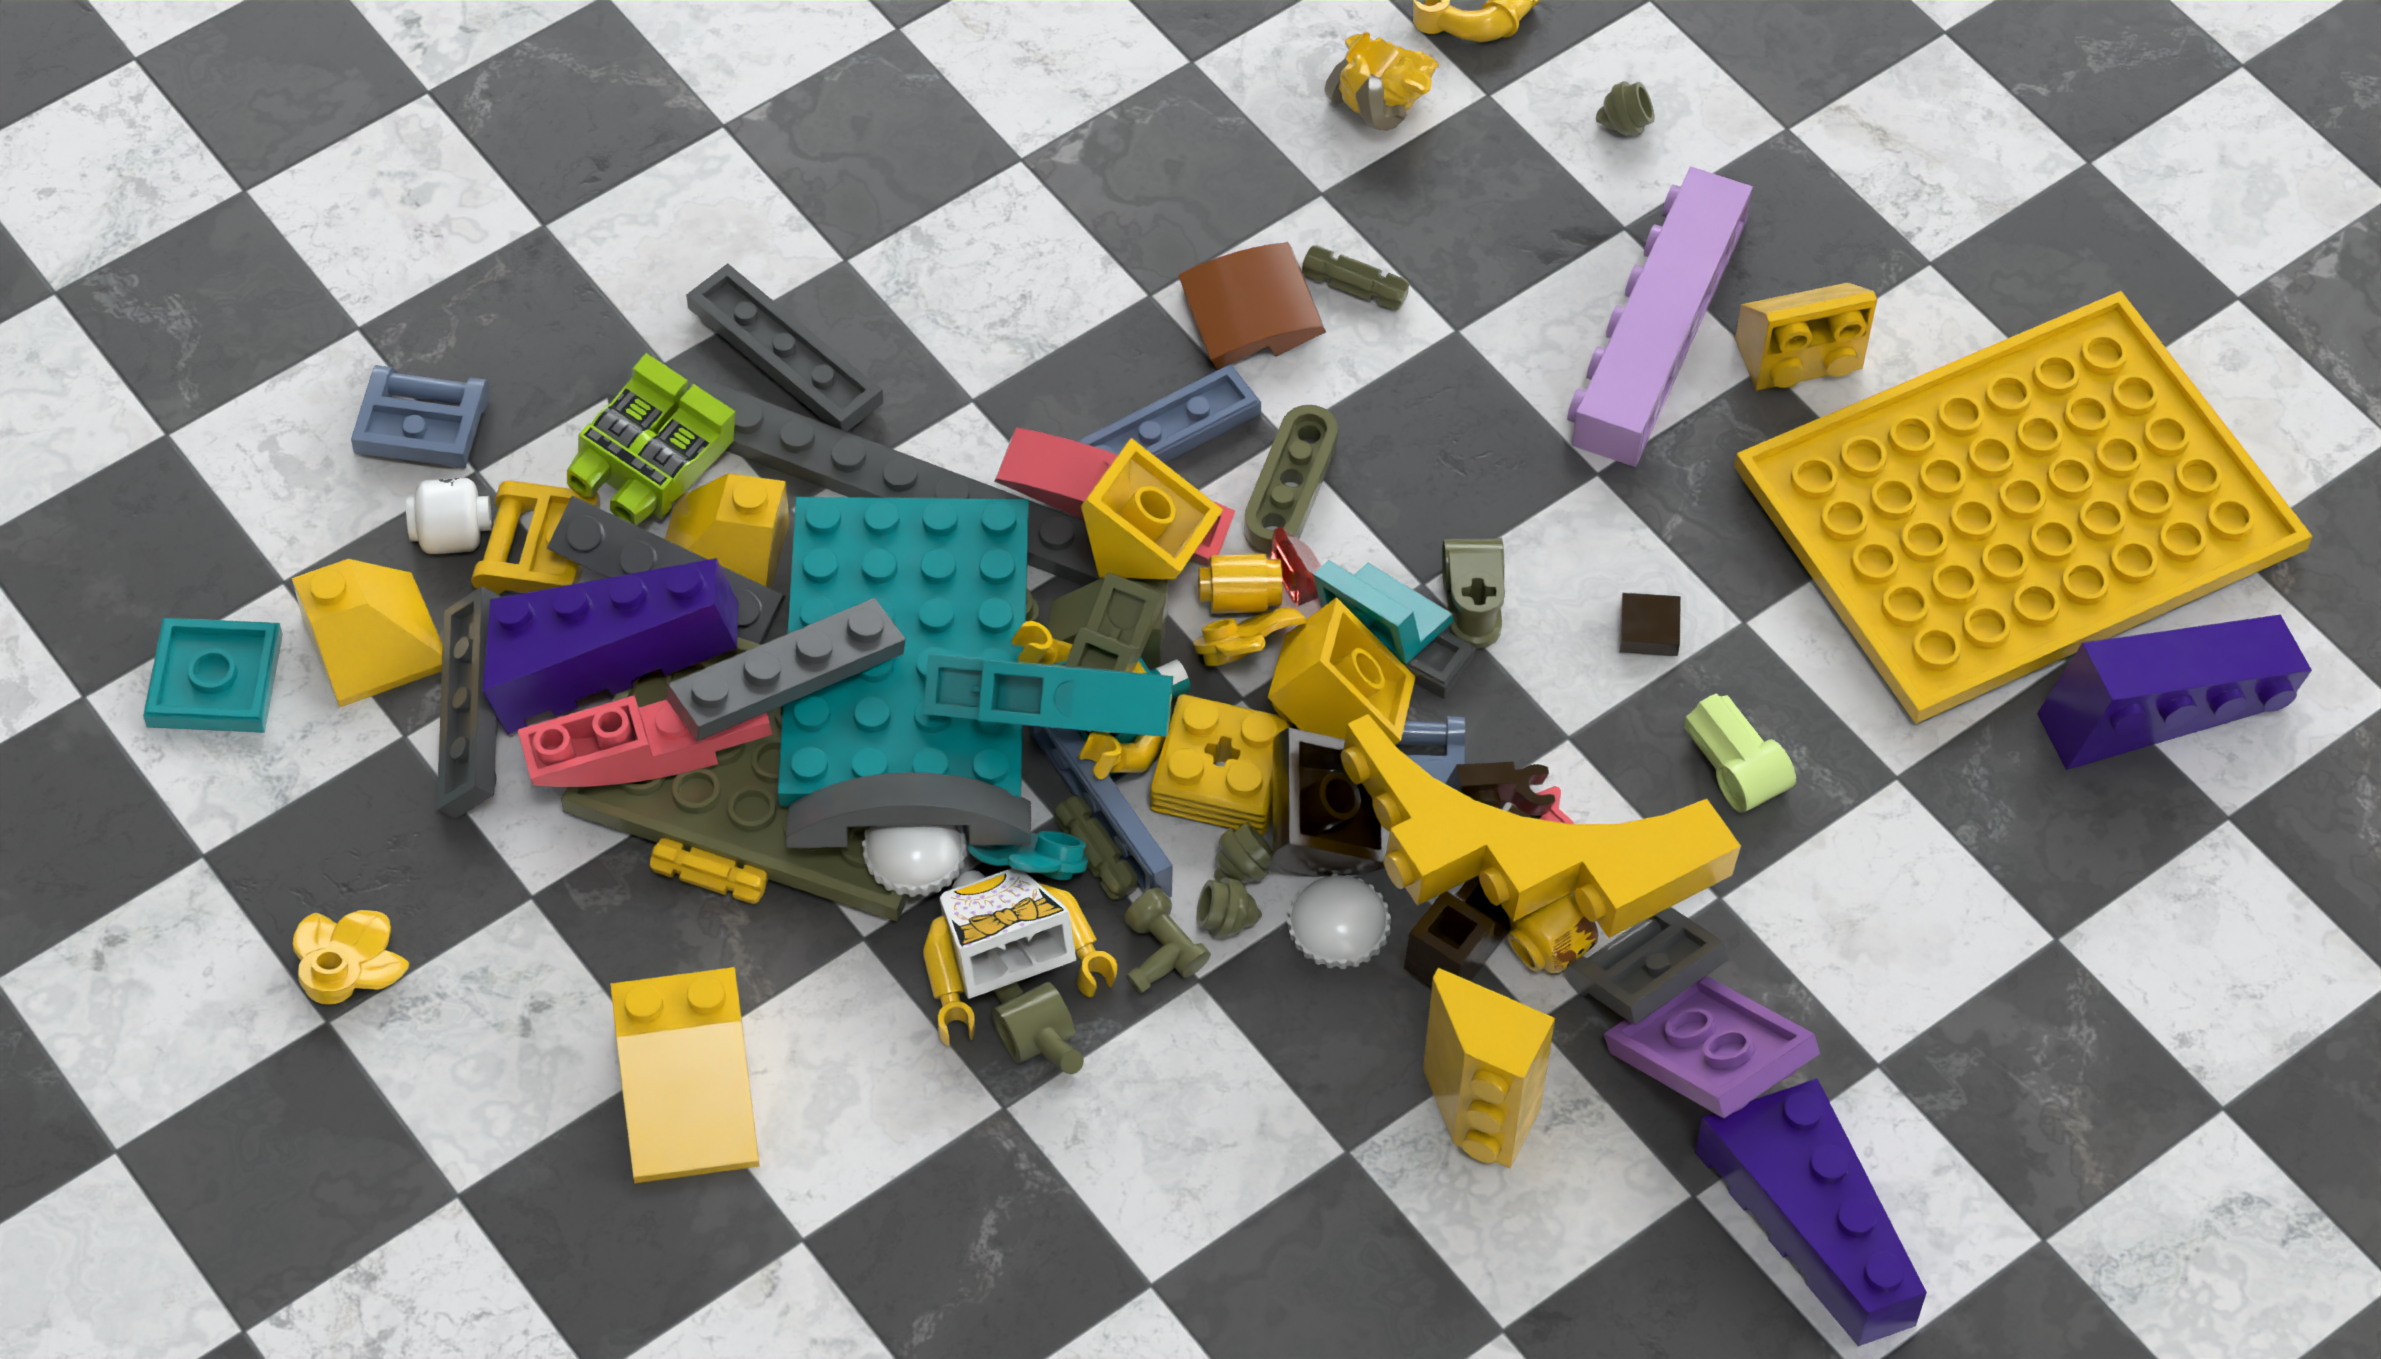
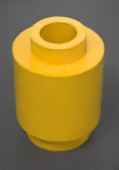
M1266 554L1210 555L1209 567H1198L1199 602H1210L1211 614L1267 612L1268 606H1282L1281 560L1266 559Z

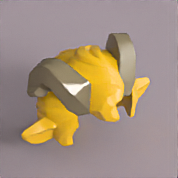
M1368 32L1356 34L1345 39V45L1349 50L1345 58L1335 66L1326 80L1325 94L1334 104L1345 102L1355 113L1361 114L1365 124L1374 129L1388 131L1396 128L1405 119L1406 111L1410 110L1414 101L1430 91L1431 78L1439 64L1434 58L1426 55L1423 51L1406 50L1401 46L1396 47L1390 41L1385 42L1381 37L1372 40Z

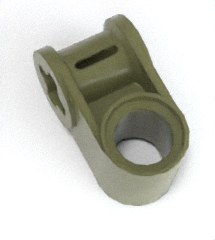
M1502 538L1444 539L1442 544L1443 589L1447 593L1448 611L1452 613L1454 620L1449 625L1450 633L1475 646V649L1488 647L1498 640L1502 629L1501 607L1504 604L1505 597Z

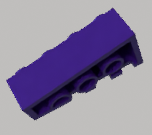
M717 558L490 599L483 693L507 735L518 731V729L527 727V718L552 710L556 717L577 709L576 700L607 688L612 695L633 688V682L638 680L641 675L659 669L664 675L736 649L739 602Z
M2281 614L2084 642L2078 648L2037 712V715L2065 769L2069 770L2263 712H2274L2283 709L2295 700L2296 692L2309 676L2312 669Z
M1818 1078L1751 1100L1744 1108L1733 1112L1726 1118H1722L1715 1113L1702 1117L1695 1149L1696 1155L1708 1169L1713 1167L1729 1185L1728 1193L1744 1211L1749 1209L1770 1234L1768 1240L1783 1258L1788 1256L1805 1275L1808 1288L1857 1346L1873 1342L1917 1325L1927 1291Z

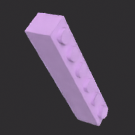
M1691 166L1681 187L1674 184L1671 186L1662 211V216L1666 217L1663 226L1654 224L1644 248V256L1648 257L1644 267L1635 264L1629 276L1625 290V296L1629 297L1625 307L1616 305L1610 317L1606 331V337L1610 338L1606 349L1597 346L1592 355L1587 371V379L1591 380L1587 390L1578 388L1571 401L1567 420L1575 423L1572 446L1633 467L1637 466L1746 225L1753 186Z

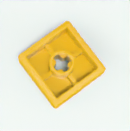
M1185 694L1178 696L1170 721L1168 736L1165 738L1151 783V809L1160 813L1228 828L1232 827L1234 829L1240 828L1247 822L1260 835L1265 834L1273 811V739L1283 730L1293 728V722H1286L1276 714ZM1225 762V765L1216 766L1214 763Z

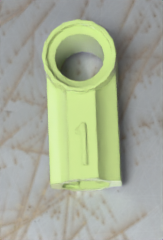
M1716 693L1700 701L1697 707L1686 716L1684 729L1715 767L1718 785L1723 796L1734 810L1739 813H1745L1795 786L1796 774L1794 766L1785 750L1778 742L1772 739L1764 742L1728 695L1718 696Z

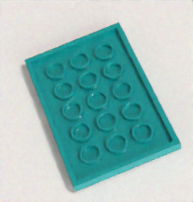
M796 497L788 634L875 598L905 637L906 641L902 655L783 705L778 781L779 806H789V804L803 796L839 782L865 776L906 772L936 773L975 779L1006 789L1012 796L1021 798L1023 725L923 714L928 654L1019 662L1018 655L1024 647L1014 646L1011 643V639L1026 622L1029 499Z

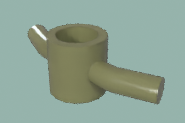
M1046 981L1026 992H1023L1017 982L993 990L1001 1004L991 1009L992 1020L1004 1048L1016 1063L1020 1064L1042 1053L1047 1060L1067 1074H1075L1081 1070L1084 1063L1082 1054L1065 1042L1075 1035L1071 1015L1061 995L1050 982Z

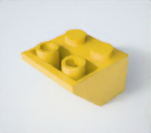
M1843 283L1741 304L1735 340L1755 390L1772 387L1786 388L1801 381L1825 376L1840 377L1854 370L1863 369L1877 304V297L1874 291L1851 283Z

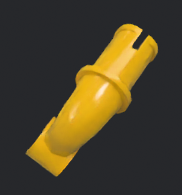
M1413 0V23L1416 29L1423 33L1436 34L1445 31L1463 40L1482 43L1497 40L1501 37H1511L1518 31L1519 21L1540 0H1488L1481 10L1474 11L1455 8L1450 5V0H1425V5Z

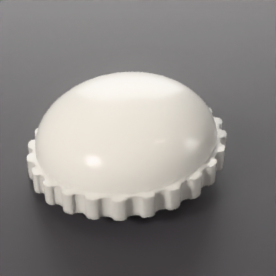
M961 825L871 826L870 829L865 831L866 839L862 842L864 861L867 864L869 874L874 875L875 881L878 884H883L888 891L894 890L898 895L909 894L910 897H915L918 894L928 896L930 892L937 893L941 891L942 887L950 886L952 880L960 876V869L965 867L964 858L968 855L965 834L962 833Z
M1337 874L1328 877L1322 876L1319 880L1308 882V886L1300 888L1298 891L1299 895L1292 898V907L1288 908L1289 918L1287 919L1290 938L1292 941H1295L1296 949L1303 951L1304 957L1313 959L1317 965L1325 964L1328 968L1338 966L1340 969H1346L1347 966L1358 967L1361 962L1367 963L1373 955H1378L1380 948L1387 944L1386 937L1391 933L1389 925L1391 924V916L1388 904L1383 902L1381 893L1375 892L1373 885H1367L1360 878L1356 879L1350 875L1338 876Z

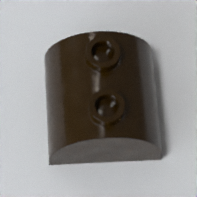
M1293 728L1283 730L1273 739V860L1284 869L1314 876H1332L1334 874L1338 876H1351L1385 868L1384 856L1387 851L1390 831H1387L1379 822L1373 808V798L1362 783L1355 784L1346 773L1341 760V752L1344 749L1345 742L1343 739Z

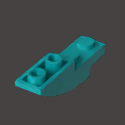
M928 654L923 714L1040 727L1168 736L1174 676Z

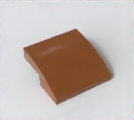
M1289 242L1268 244L1237 251L1178 274L1209 357L1218 370L1268 346L1277 357L1326 333Z

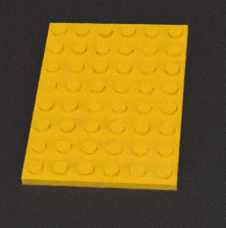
M2122 291L1736 453L1734 468L1915 724L2076 653L2084 642L2105 640L2306 551L2313 537Z

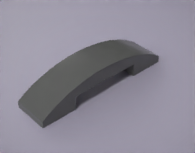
M906 772L865 776L821 788L789 804L786 848L848 847L849 827L969 825L970 846L1031 845V801L1023 797L1012 796L1006 789L996 785L954 775Z

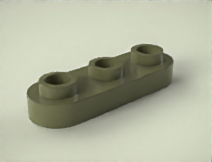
M1301 405L1290 410L1281 422L1245 510V536L1251 545L1261 551L1269 553L1286 551L1292 548L1301 537L1337 447L1338 423L1333 414L1327 409L1317 405ZM1313 439L1317 442L1309 444L1308 442L1303 440ZM1293 482L1298 484L1299 486L1290 487L1288 485H1285V483ZM1270 526H1275V527H1278V528H1280V529H1279V530H1269V529H1266V528H1267V527H1270Z

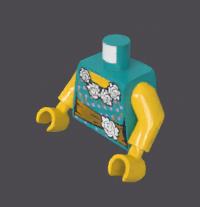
M1034 621L1025 622L1011 639V643L1014 646L1024 647L1018 655V661L1025 663L1065 666L1073 646L1071 643L1053 639L1045 626ZM1140 656L1133 672L1174 676L1172 699L1191 690L1188 675L1183 665L1177 659L1149 670ZM1077 730L1085 741L1078 758L1097 762L1093 768V774L1102 780L1114 773H1143L1150 768L1162 750L1166 736Z

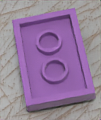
M1708 976L1703 977L1638 1024L1634 1025L1625 1019L1604 1033L1610 1054L1722 1118H1726L1733 1112L1741 1110L1752 1099L1779 1081L1790 1077L1797 1069L1820 1054L1814 1033Z

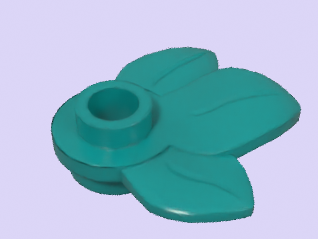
M1042 831L1039 834L1031 833V845L970 846V842H968L967 847L972 856L985 864L1010 866L1019 871L1040 873L1046 877L1058 880L1071 879L1073 873L1084 872L1088 864V857L1084 855L1086 843L1076 836L1057 831Z

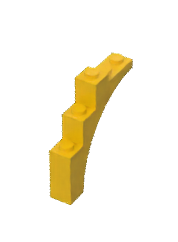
M1369 714L1347 724L1344 749L1341 752L1342 764L1349 778L1355 784L1362 783L1373 798V808L1379 822L1387 831H1390L1387 851L1384 856V866L1389 878L1398 889L1406 888L1417 906L1479 875L1481 887L1489 901L1496 906L1501 904L1512 922L1575 891L1576 901L1583 915L1591 922L1597 921L1607 937L1611 938L1733 874L1741 845L1708 799L1701 800L1665 815L1619 824H1565L1522 817L1475 801L1433 778L1401 752Z

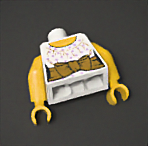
M1011 868L986 878L979 871H966L955 880L951 890L945 891L940 896L942 916L932 921L923 948V957L934 999H941L943 1007L938 1014V1032L941 1041L945 1045L950 1046L946 1025L953 1020H960L967 1024L970 1040H973L975 1035L974 1012L966 1003L960 1002L959 994L965 992L968 999L1077 961L1076 953L1082 963L1077 975L1076 984L1083 995L1093 997L1097 989L1094 976L1090 973L1092 971L1102 974L1108 986L1112 988L1117 975L1116 960L1104 951L1095 950L1093 943L1097 939L1079 904L1069 892L1037 883L1024 871Z

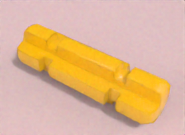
M667 838L660 839L655 844L651 853L650 869L655 873L673 878L674 874L677 873L680 874V881L726 895L727 891L730 890L733 891V898L750 904H756L765 893L768 875L761 869L749 865H744L743 869L737 867L736 861L691 847L690 852L684 850L682 843Z

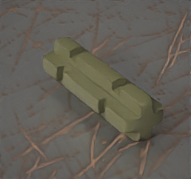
M1318 245L1311 246L1305 255L1302 273L1306 277L1322 283L1325 278L1330 279L1329 285L1369 301L1373 299V296L1379 298L1377 304L1393 310H1399L1407 298L1409 282L1405 278L1388 273L1386 277L1381 276V269L1341 254L1336 259L1333 257V251Z
M1074 795L1066 801L1060 802L1055 808L1056 822L1064 833L1076 836L1086 843L1084 855L1088 857L1087 866L1095 877L1102 878L1100 885L1107 895L1113 900H1121L1126 895L1136 891L1138 888V875L1127 860L1120 859L1122 852L1097 818L1090 817L1093 811L1082 797Z

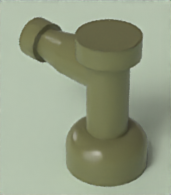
M1160 887L1152 888L1138 897L1124 915V921L1133 931L1140 934L1151 932L1163 945L1140 968L1135 967L1126 974L1129 983L1139 994L1150 988V983L1167 975L1174 968L1183 978L1194 975L1211 957V953L1202 943L1195 945L1169 916L1172 910V902Z

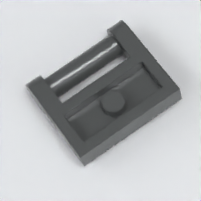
M1669 907L1634 925L1588 958L1584 956L1579 957L1568 965V968L1564 970V974L1569 984L1579 995L1587 996L1590 994L1636 1025L1729 959L1723 940L1674 908Z

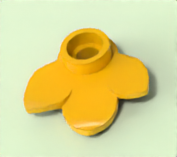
M1281 607L1274 611L1265 612L1236 624V620L1233 618L1222 619L1201 628L1203 635L1197 638L1193 645L1195 652L1203 655L1205 665H1223L1237 661L1249 653L1263 650L1266 644L1264 637L1273 631L1292 625L1306 624V620L1301 612L1290 607Z
M360 910L345 915L337 924L320 913H313L299 923L293 936L292 946L293 951L301 960L298 966V980L308 997L321 1004H337L348 999L355 988L382 989L395 983L406 973L409 968V962L402 956L385 951L391 934L390 921L387 915L377 911Z

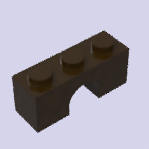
M1514 805L1507 811L1522 817L1533 818ZM1479 875L1466 881L1455 896L1447 891L1440 894L1409 933L1404 969L1432 986L1433 977L1438 968L1471 981L1511 931L1510 917L1501 904L1496 906L1489 901L1481 887Z

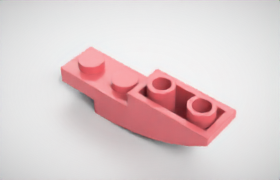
M1017 427L1013 432L994 482L1084 520L1081 505L1118 454L1070 439ZM1217 502L1214 503L1220 506L1223 511L1190 558L1208 567L1209 556L1219 555L1235 514V510Z
M635 695L518 729L532 784L553 787L616 785L682 774L717 765L716 751L773 735L766 712L697 742L667 700L638 708Z

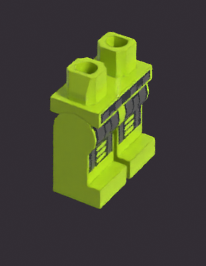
M645 353L634 366L633 375L629 382L613 401L597 414L592 423H588L578 434V453L567 469V484L583 497L591 498L606 482L618 490L610 499V511L615 516L636 526L651 513L662 519L672 508V502L680 498L734 441L735 411L695 384L687 391V379Z

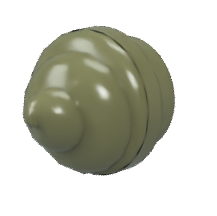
M1623 81L1615 84L1611 92L1605 96L1604 106L1596 114V122L1610 130H1617L1625 136L1642 133L1644 127L1653 123L1655 119L1650 96L1641 82L1630 85L1628 82Z
M1246 822L1237 830L1230 827L1219 839L1220 851L1215 858L1217 869L1214 872V878L1220 881L1223 877L1237 879L1241 883H1250L1253 880L1261 881L1269 874L1267 867L1274 862L1273 850L1249 823Z
M1223 877L1220 881L1208 880L1203 886L1197 904L1196 921L1200 928L1209 929L1211 936L1223 939L1229 935H1237L1244 927L1253 926L1262 917V912L1258 909L1255 899L1247 893L1246 887L1239 880Z

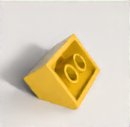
M1438 968L1432 982L1423 1064L1424 1074L1453 1144L1462 1147L1469 1156L1484 1163L1497 1162L1511 1169L1541 1110L1555 1018Z

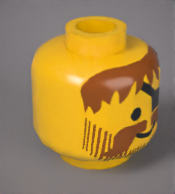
M1575 891L1514 922L1509 918L1512 931L1507 934V940L1520 960L1534 972L1544 969L1551 973H1560L1598 942L1597 925L1595 921H1589L1581 912L1576 901Z

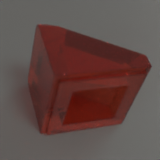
M1283 527L1274 529L1271 559L1281 560L1282 584L1292 601L1297 606L1319 598L1313 573L1321 565L1313 551Z

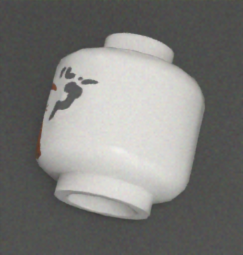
M468 478L422 481L416 488L415 496L406 497V519L410 542L419 541L421 549L427 554L460 553L476 550L481 542V531L492 530L490 497L478 496L476 485Z

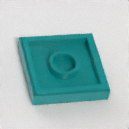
M163 618L143 714L146 727L265 733L283 636L280 623Z

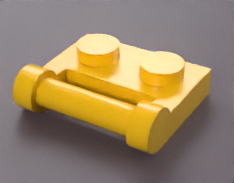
M519 481L502 482L498 487L495 497L498 511L483 561H479L475 565L471 578L473 587L478 589L483 586L497 594L505 590L528 593L579 583L583 566L547 549V546L571 497L575 496L600 508L599 493L596 492L591 498H585L570 488ZM528 510L534 511L519 564L507 563L520 515L525 514Z

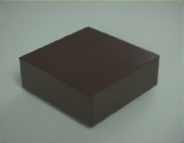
M1622 592L1619 652L1678 656L1680 647L1681 596Z

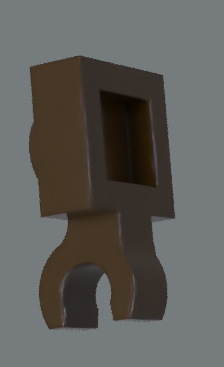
M1514 762L1456 764L1445 783L1475 801L1501 810L1506 802H1509L1532 816L1548 813L1556 801L1554 795H1538L1529 787V785L1543 784L1549 774L1548 767L1539 764L1529 765L1515 770Z

